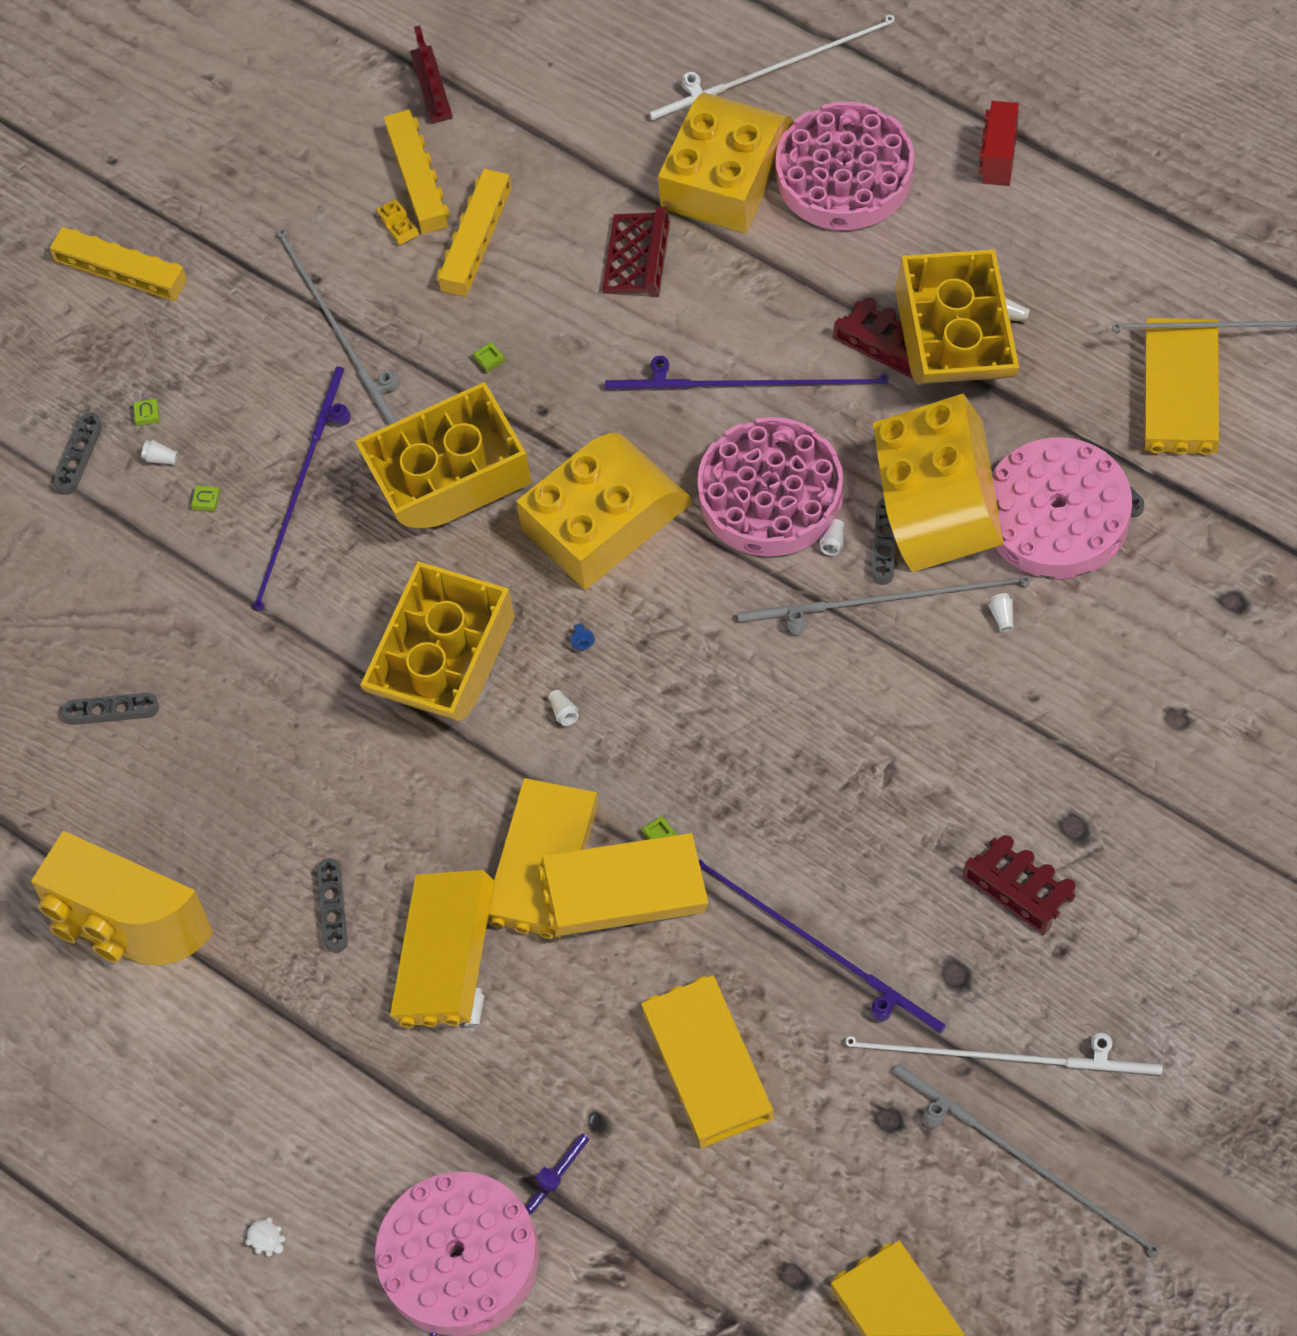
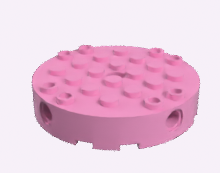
M834 102L821 105V109L811 113L807 111L793 121L794 124L787 131H784L779 140L776 151V177L779 192L787 206L795 214L819 227L833 230H854L879 223L900 208L912 188L914 179V151L911 139L907 136L898 120L891 115L887 116L880 112L877 107L858 102Z
M765 417L757 418L755 422L744 425L740 423L725 431L720 439L710 445L699 466L697 481L699 502L707 525L727 545L748 554L781 556L803 550L823 537L832 521L837 519L842 507L843 473L835 449L826 438L823 439L815 433V429L795 420Z
M1072 438L1040 439L1022 445L1001 460L992 473L1004 541L1003 545L997 546L995 549L1007 562L1017 569L1036 577L1043 575L1054 577V579L1075 578L1078 574L1087 571L1091 573L1109 562L1123 546L1131 523V488L1119 464L1100 448Z
M448 1172L429 1177L417 1183L395 1201L380 1226L375 1247V1261L382 1287L394 1307L407 1320L429 1333L470 1336L485 1332L504 1322L516 1312L515 1309L524 1298L528 1297L536 1280L538 1262H540V1247L536 1229L527 1209L516 1194L507 1186L491 1177L478 1173ZM457 1250L463 1251L460 1256L453 1257Z

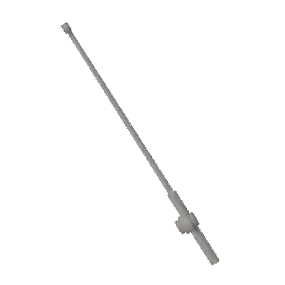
M284 228L279 229L278 236L283 241L358 368V374L388 424L397 422L396 417L382 395L388 391H394L400 386L399 376L393 371L387 370L380 374L376 382L373 381L286 240L288 232Z
M1297 321L1124 324L1116 322L1112 325L1111 330L1117 334L1121 331V328L1297 327Z
M1022 576L1016 579L828 603L821 601L737 612L738 622L788 616V630L794 635H800L807 628L805 613L825 611L829 608L1020 583L1021 586L1027 587L1030 585V578Z
M901 1064L896 1066L894 1069L895 1074L936 1102L929 1104L923 1114V1120L928 1127H939L944 1122L946 1114L951 1112L969 1126L973 1125L1145 1245L1148 1248L1147 1254L1150 1257L1157 1256L1159 1248L1156 1245L1146 1241L976 1120L975 1116Z

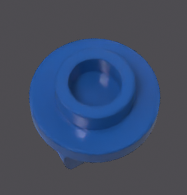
M583 623L573 625L575 632L570 638L572 647L577 650L590 648L595 641L593 632L585 629Z

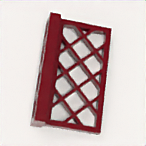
M656 207V212L614 214L602 287L604 294L648 292L650 297H659L670 227V218L665 207ZM653 220L652 225L645 230L639 226L644 221ZM629 221L631 224L622 231L619 228V222ZM637 228L641 233L631 240L627 235ZM646 237L649 240V244L641 249L637 243ZM624 238L628 243L619 250L616 247V243ZM634 247L638 252L628 259L624 254ZM643 256L647 261L638 268L634 263ZM621 257L626 262L616 269L613 266V262ZM631 266L635 272L625 278L621 273ZM639 275L644 278L643 285H633L631 283ZM617 276L622 280L617 286H609L610 281Z

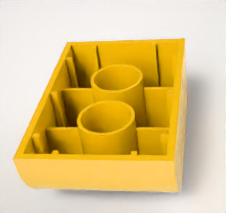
M705 92L698 95L692 103L658 175L661 207H665L667 211L747 234L776 170V151L779 140L784 131H787L794 124L793 118L785 114Z
M995 249L901 256L895 292L909 366L916 384L1014 378L1019 371V363Z
M486 382L355 440L356 446L395 517L401 524L412 528H429L445 524L532 484L527 453Z
M964 394L873 422L887 515L899 550L912 572L1004 544L983 420Z
M608 433L592 440L516 500L521 530L584 590H587L693 503L689 494L620 433Z
M417 561L360 684L362 690L366 693L456 721L465 719L480 697L515 618L509 588Z
M64 830L31 880L41 899L37 906L38 909L52 920L49 926L50 931L70 943H75L79 936L94 942L92 949L99 956L113 963H119L122 956L145 965L174 963L195 953L214 933L194 889Z

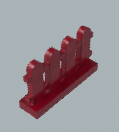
M414 26L418 49L410 50V54L430 122L435 124L453 119L432 46H426L421 26Z
M868 297L862 302L857 300L854 305L856 309L849 317L845 315L843 318L839 317L834 322L833 339L913 379L906 346L903 345L905 340L902 324L896 320L895 309L885 308L880 312L876 310V300ZM870 316L875 318L869 327L863 325ZM890 326L895 328L896 330L890 337L883 335Z
M1003 835L998 840L993 838L989 844L992 847L983 856L977 854L965 863L962 877L1039 933L1045 935L1050 930L1053 918L1057 919L1060 915L1058 909L1067 900L1072 902L1075 899L1076 895L1073 894L1076 887L1075 882L1071 879H1064L1060 883L1053 879L1055 869L1052 865L1044 864L1039 869L1032 865L1034 853L1030 850H1022L1019 854L1012 850L1014 845L1012 837ZM1006 856L1012 861L1002 871L996 866ZM1027 871L1032 876L1022 885L1017 880ZM1047 885L1053 891L1043 900L1037 895Z

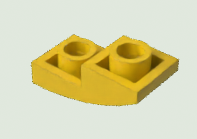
M396 199L376 209L384 225L399 245L419 236L418 229L407 217L405 209Z

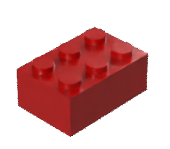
M991 100L990 110L986 109L985 128H983L982 132L983 143L979 153V174L983 175L982 184L1010 186L1018 132L1019 103Z

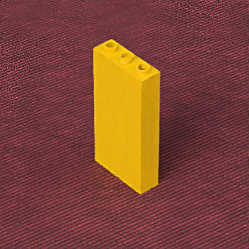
M1146 318V323L1218 322V319ZM1218 327L1145 328L1144 452L1200 453L1203 455L1217 453L1219 444Z
M524 778L494 879L487 924L497 929H503L504 927L512 928L522 934L536 933L547 939L562 937V935L555 936L554 928L549 927L547 914L550 913L549 904H544L542 890L545 889L543 880H539L537 866L541 865L542 856L587 848L599 805L597 792Z
M692 833L542 856L541 865L537 866L539 880H543L545 889L542 890L544 904H549L550 913L547 914L548 924L550 928H554L555 936L705 913L709 904Z
M484 870L415 875L390 1016L401 1027L413 1028L414 1025L435 1027L437 1024L458 1026L460 1023H470L494 880Z
M714 975L699 977L692 984L684 987L676 986L669 993L661 996L653 995L641 1003L645 1020L701 1149L774 1120L773 1108Z
M900 1240L894 1244L892 1242L885 1244L879 1249L878 1254L871 1258L869 1256L864 1257L856 1264L854 1269L849 1272L846 1270L840 1272L831 1282L833 1294L862 1336H965Z

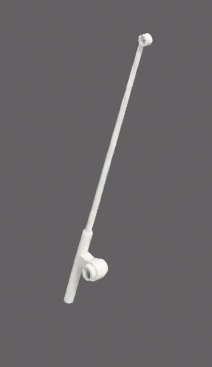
M887 15L883 23L702 91L699 85L700 77L698 74L687 72L683 76L682 87L689 92L690 96L650 111V119L655 120L692 105L698 95L703 92L713 95L721 94L726 89L884 26L892 25L894 16Z
M1098 1033L1092 1038L1091 1047L1094 1051V1059L1076 1057L1064 1059L856 1042V1039L852 1036L846 1038V1044L849 1047L1066 1065L1069 1068L1162 1075L1163 1066L1161 1064L1107 1060L1108 1052L1112 1048V1040L1105 1033ZM850 1039L853 1040L852 1044H849L848 1042ZM1098 1040H1105L1106 1046L1104 1048L1098 1047Z

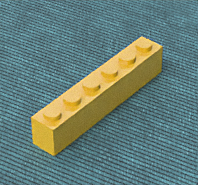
M410 109L384 116L386 130L422 235L447 228V218L450 217L447 204L442 205L441 200L444 199L441 186L436 187L435 183L438 182L435 169L430 170L429 165H432L430 154L428 151L424 152L423 150L426 144L423 134L418 135L417 131L420 130L417 117L412 118Z
M483 169L481 176L477 177L475 191L473 195L469 196L467 201V210L461 214L460 227L458 231L453 233L452 246L446 250L444 265L437 272L436 279L439 281L441 291L467 297L512 189L510 174Z
M62 227L50 246V251L56 262L172 301H176L187 282L184 268L178 263H169L157 256H148L136 249L130 250L121 247L118 243H110L101 240L97 236L83 234L76 229Z

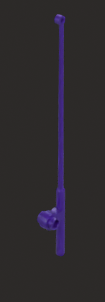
M659 355L654 357L650 364L651 370L654 373V379L605 380V389L887 384L889 376L881 374L879 379L691 381L689 379H666V374L670 368L669 361L666 357ZM658 364L664 365L661 368L656 367Z
M336 366L311 436L312 441L257 600L253 604L257 611H261L265 607L261 599L326 422H335L343 426L351 420V413L344 404L337 403L332 406L344 373V368Z
M698 859L701 870L705 869L865 980V983L883 994L882 998H878L872 1003L871 1015L875 1020L879 1022L888 1020L891 1017L892 1009L899 1005L941 1034L944 1031L946 1025L872 974L868 975Z
M580 1134L554 1170L551 1167L549 1169L543 1167L538 1173L535 1180L539 1182L540 1188L525 1206L529 1215L535 1212L550 1191L554 1192L562 1181L561 1176L588 1143L589 1138L586 1135ZM431 1333L429 1336H436L438 1333Z

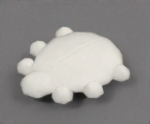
M271 1217L254 1222L248 1230V1238L245 1241L246 1245H252L255 1248L256 1254L265 1251L267 1257L272 1256L273 1252L276 1254L282 1253L284 1247L281 1243L286 1240L284 1236L279 1234L282 1231V1227L275 1226L272 1223L273 1219Z

